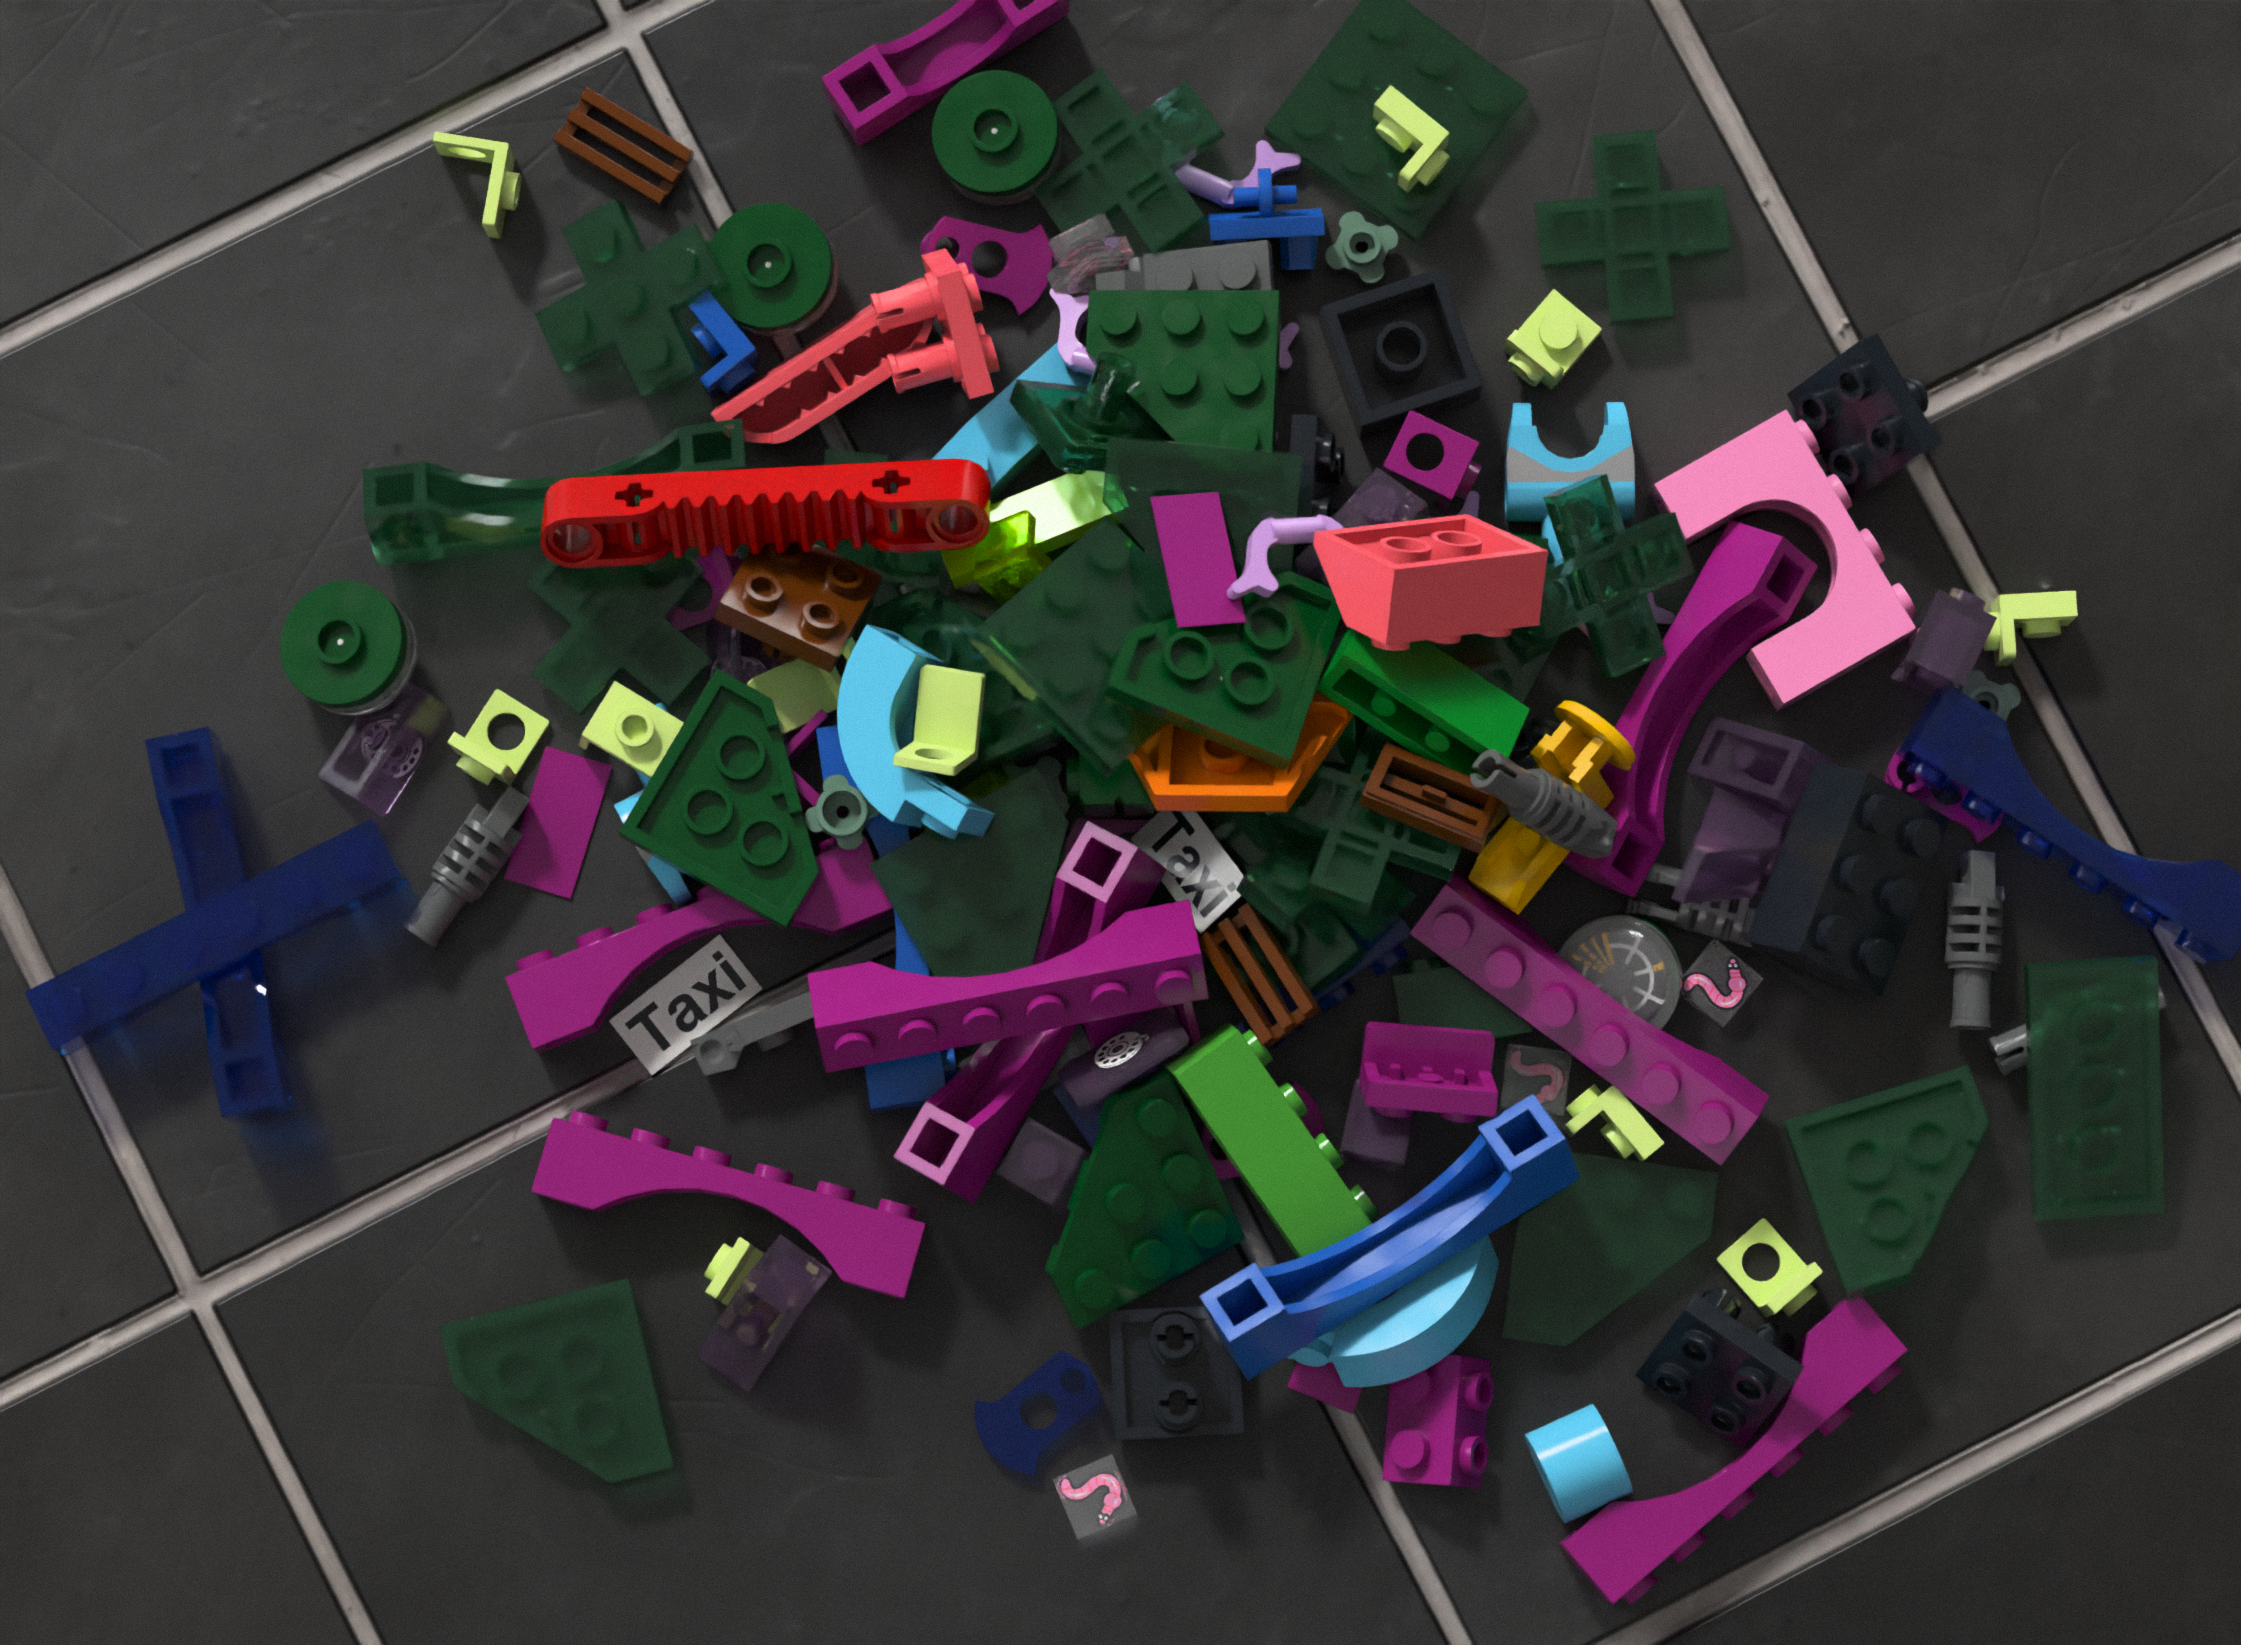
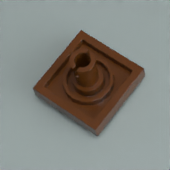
M791 542L784 553H777L773 544L767 543L759 554L748 553L720 600L714 619L761 640L762 648L770 658H772L776 648L781 650L777 660L779 662H791L799 658L831 673L877 593L883 575L817 544H814L810 552H803L798 542Z

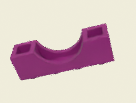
M959 0L943 14L918 30L889 43L873 44L821 77L824 95L858 147L950 90L961 80L975 74L1069 14V0Z

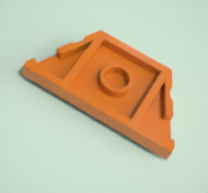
M1314 692L1292 759L1287 767L1282 770L1103 696L1105 716L1157 811L1288 812L1354 716L1353 713L1321 692Z

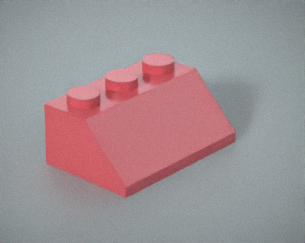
M1463 514L1314 532L1313 545L1345 625L1370 637L1371 644L1377 648L1402 651L1410 648V642L1422 640L1440 644H1455L1461 641V635L1476 633L1489 637H1507L1511 635L1514 628L1539 625L1548 551L1473 516Z

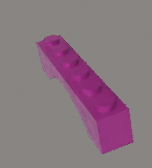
M1733 520L1728 522L1614 727L1631 745L1636 755V760L1630 770H1622L1607 762L1599 771L1614 795V798L1604 811L1618 822L1617 831L1609 857L1591 859L1570 851L1564 858L1562 863L1582 878L1632 898L1637 894L1665 843L1663 814L1667 782L1676 751L1692 717L1710 689L1729 667L1762 637L1788 621L1818 567L1783 536Z
M1087 821L1055 876L1048 915L1029 966L1045 962L1073 950L1104 931L1125 912L1145 908L1167 869L1139 847ZM1078 1024L984 1042L968 1063L945 1086L925 1101L896 1151L894 1158L974 1204Z
M833 837L815 846L817 853L815 860L820 877L790 927L806 928L837 938L894 916L893 906L866 837H863L862 844L854 850L841 849L837 839ZM704 887L695 893L698 900L696 903L674 911L671 903L655 906L635 916L638 923L637 926L614 934L611 926L588 932L575 940L578 949L554 958L551 949L529 955L515 963L519 972L506 976L505 979L531 1047L540 1054L598 1031L614 1003L637 976L668 952L698 937L729 928L775 924L713 889Z
M1460 866L1409 934L1721 1166L1759 1118L1770 1096L1720 1058L1694 1048L1665 1033L1607 995L1551 948L1521 914H1516L1473 886L1468 880L1470 872Z
M1190 900L1127 911L1104 931L1075 949L1045 962L1006 973L974 977H932L898 971L870 961L807 974L815 1029L826 1073L1209 999Z
M572 1110L569 1122L553 1117L531 1190L535 1195L596 1213L603 1212L629 1200L662 1193L701 1192L734 1198L768 1211L800 1231L826 1257L845 1284L907 1300L927 1231L926 1223L915 1220L917 1208L886 1199H880L878 1210L853 1203L856 1191L823 1181L818 1182L816 1192L791 1185L794 1176L791 1172L757 1163L754 1174L729 1167L732 1160L731 1155L700 1146H695L692 1157L668 1150L670 1138L637 1128L633 1129L631 1139L606 1132L608 1120Z
M1857 1291L1849 1293L1801 1335L1796 1361L1804 1366L1793 1386L1785 1394L1764 1431L1736 1460L1709 1479L1675 1494L1643 1501L1610 1502L1598 1509L1558 1545L1608 1604H1614L1622 1597L1630 1606L1659 1581L1651 1572L1670 1555L1680 1563L1707 1540L1706 1535L1700 1529L1717 1514L1721 1513L1728 1521L1745 1508L1756 1497L1750 1486L1768 1470L1777 1479L1805 1455V1452L1799 1447V1444L1817 1428L1824 1436H1827L1848 1419L1854 1411L1847 1402L1867 1387L1874 1395L1891 1382L1903 1370L1896 1360L1907 1351V1348Z

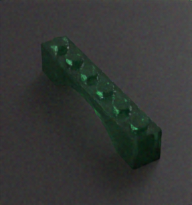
M741 418L681 426L658 443L628 459L596 470L562 477L536 479L485 477L454 471L427 461L362 469L364 520L378 567L540 545L545 494L550 486L560 480L577 477L752 469ZM636 495L634 497L635 505L639 506L641 498Z

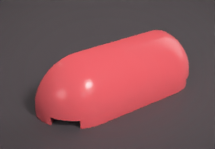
M924 277L911 281L903 286L924 281ZM870 304L750 381L742 389L721 402L711 412V415L729 434L744 441L758 444H778L791 440L891 377L893 373L889 368L887 355L927 345L934 317L887 330L888 332L881 334L875 317V309Z

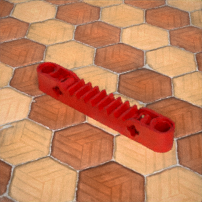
M965 459L568 478L550 486L545 494L540 547L543 554L551 562L569 568L648 564L665 557L670 551L675 558H682L689 547H695L701 557H707L714 546H721L726 556H730L735 553L739 545H747L751 554H759L765 544L772 543L777 553H784L791 542H798L803 552H810L816 541H823L828 550L831 551L836 550L842 540L848 539L854 549H861L867 541L872 547L886 552L964 549L973 547L983 541L989 532L991 481L988 473L979 464ZM894 482L897 485V493L891 494L890 484ZM636 495L641 498L639 506L635 505L634 497ZM897 520L898 530L896 532L891 529V521ZM637 533H640V544L635 543Z

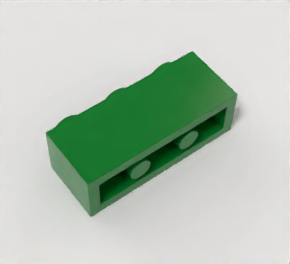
M1347 627L1339 635L1316 687V690L1412 753L1468 776L1477 773L1485 779L1489 777L1472 768L1473 763L1478 756L1490 749L1497 750L1504 757L1509 758L1530 708L1427 640L1410 642V648L1407 650H1384L1373 646L1370 637L1350 627Z

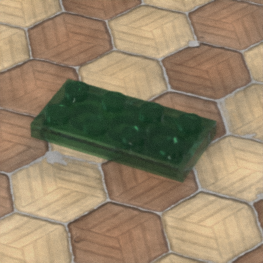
M2153 955L2024 964L2031 1209L2033 1217L2037 1221L2164 1212L2158 960Z

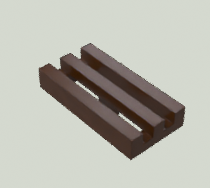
M586 86L580 96L581 100L577 107L572 108L566 117V124L562 130L559 128L554 136V143L662 208L694 158V152ZM592 109L674 158V163L672 166L667 165L591 119L588 115ZM582 129L663 178L658 188L576 139L575 136L578 131Z
M1387 742L1363 790L1360 800V806L1479 854L1484 847L1488 833H1490L1494 825L1496 815L1504 803L1472 785L1470 776ZM1389 768L1483 805L1485 806L1484 810L1481 811L1447 797L1445 792L1431 786H1419L1387 772Z
M1247 902L1238 909V915L1232 919L1225 918L1217 924L1219 929L1212 934L1206 932L1198 938V941L1260 1043L1271 1047L1321 1011L1256 905ZM1246 928L1250 929L1298 1006L1292 1013L1289 1012L1243 938L1241 932ZM1227 942L1278 1023L1274 1026L1271 1025L1224 949L1223 945Z

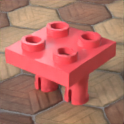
M946 248L923 254L921 256L926 271L924 281L879 294H870L872 307L875 309V317L881 334L888 332L887 330L935 317L937 322H940L943 334H940L941 341L887 355L897 394L952 377L954 383L959 382L969 399L994 392L989 374L1000 371L999 363L990 334H985L981 322L975 323L973 313L982 311L983 304L974 274H969L965 262L956 264Z

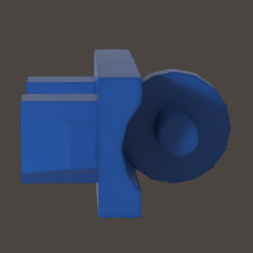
M1270 168L1257 169L1258 187L1233 188L1234 207L1259 206V211L1208 213L1210 240H1216V246L1255 241L1254 238L1279 237L1281 269L1314 268L1318 249V236L1325 235L1322 209L1273 210V205L1297 204L1296 185L1272 186Z

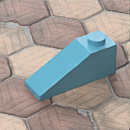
M1058 342L972 417L931 459H965L979 464L988 473L991 481L990 505L1103 388V384L1095 376L1081 372L1075 373L1066 366L1058 352Z

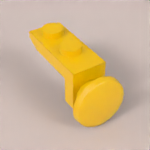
M1565 700L1554 709L1561 725L1552 736L1546 733L1531 751V755L1540 769L1546 770L1554 777L1561 779L1579 792L1584 793L1604 810L1612 801L1614 795L1599 771L1607 762L1622 770H1630L1636 760V755L1628 741L1608 721L1577 702ZM1510 816L1479 854L1468 880L1473 886L1519 915L1568 855L1570 850L1555 845Z

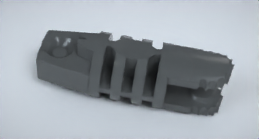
M1654 862L1645 880L1683 888L1678 908L1661 905L1654 900L1643 897H1630L1628 899L1625 909L1626 914L1636 915L1651 921L1752 947V944L1747 942L1746 938L1764 892Z

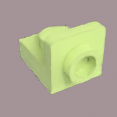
M1390 85L1375 102L1373 118L1379 122L1375 130L1388 144L1402 153H1405L1409 147L1416 152L1401 170L1398 178V186L1408 193L1418 180L1425 186H1428L1450 159V156L1444 152L1448 145L1450 132Z
M1553 289L1519 330L1515 329L1507 338L1504 351L1511 356L1507 364L1528 384L1537 386L1541 381L1549 389L1553 390L1600 335L1602 328Z
M2076 591L1999 595L1990 605L1991 612L1982 614L1981 629L1984 650L1994 651L1995 666H2009L2016 658L2015 628H2022L2023 637L2045 638L2060 635L2061 626H2068L2078 616Z
M1594 1084L1565 1108L1573 1117L1563 1126L1564 1131L1570 1138L1600 1114L1607 1122L1600 1129V1132L1623 1159H1626L1633 1153L1642 1162L1664 1144L1663 1140L1626 1096L1613 1085L1602 1093Z

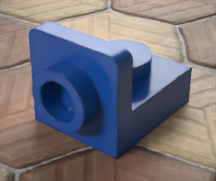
M707 291L688 306L694 319L698 322L689 330L712 359L720 353H723L726 357L706 372L699 381L711 398L716 397L722 391L727 396H731L754 378L757 372L753 366L761 359L754 345L712 294Z

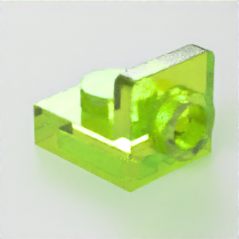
M1026 509L990 523L988 534L983 541L976 544L974 580L1017 619L1071 599L1072 578L1035 546L1036 517Z

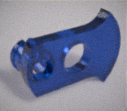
M1060 1351L1000 1400L982 1402L975 1399L977 1431L987 1450L999 1462L1015 1471L1037 1475L1036 1461L1040 1452L1101 1402L1100 1391L1090 1367L1072 1355ZM1075 1369L1084 1374L1086 1384L1082 1392L1071 1394L1062 1388L1061 1379L1065 1372ZM1041 1391L1054 1398L1058 1413L1056 1420L1049 1427L1036 1430L1028 1427L1022 1421L1020 1406L1027 1395Z

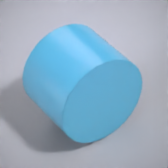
M1593 1404L1524 1435L1542 1482L1565 1524L1633 1493V1487L1620 1454L1603 1419Z

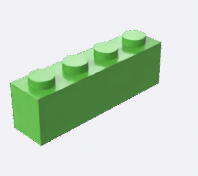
M1226 1022L1164 1067L1171 1073L1179 1089L1298 1259L1312 1254L1371 1225V1221L1380 1216L1379 1212L1358 1184L1348 1189L1336 1172L1339 1167L1344 1165L1342 1158L1323 1133H1320L1315 1138L1311 1136L1300 1120L1309 1111L1292 1086L1287 1081L1277 1086L1269 1075L1265 1066L1272 1062L1273 1059L1265 1046L1260 1043L1252 1029L1241 1034L1238 1029L1229 1022Z

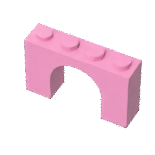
M1787 409L1655 483L1649 494L1681 549L1725 525L1730 520L1759 510H1774L1793 515L1809 525L1823 542L1831 567L1830 586L1823 604L1806 618L1751 648L1745 657L1777 712L1909 638L1916 629L1911 619L1917 616L1915 606L1903 586L1899 583L1891 586L1881 570L1879 564L1884 562L1885 559L1874 536L1867 528L1859 532L1849 516L1847 509L1852 507V502L1844 485L1835 474L1826 477L1814 455L1820 453V448L1812 431L1802 419L1794 423Z

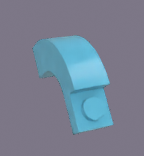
M866 624L847 661L841 680L837 706L840 746L845 763L854 782L869 803L894 823L921 828L922 824H925L932 830L951 839H955L958 832L983 837L995 815L994 813L941 781L933 772L893 765L894 754L909 745L914 739L920 669L926 664L942 667L944 662L894 631Z
M1489 1236L1483 1237L1399 1288L1387 1299L1366 1308L1287 1356L1288 1359H1294L1303 1365L1312 1367L1324 1366L1328 1362L1333 1363L1344 1387H1370L1394 1383L1416 1375L1438 1363L1466 1339L1480 1320L1490 1300L1499 1260Z

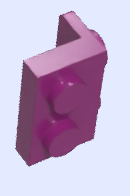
M1368 1022L1365 1026L1359 1085L1366 1107H1375L1374 1110L1377 1113L1397 1118L1410 1117L1413 1115L1414 1110L1439 1112L1441 1118L1459 1123L1475 1122L1478 1116L1496 1117L1499 1092L1491 1073L1495 1038L1492 1032Z
M1447 1355L1438 1363L1416 1375L1390 1383L1382 1480L1470 1489L1480 1488L1481 1477L1487 1467L1489 1458L1488 1445L1485 1440L1487 1409L1490 1407L1494 1396V1383L1490 1375L1491 1364L1489 1360Z

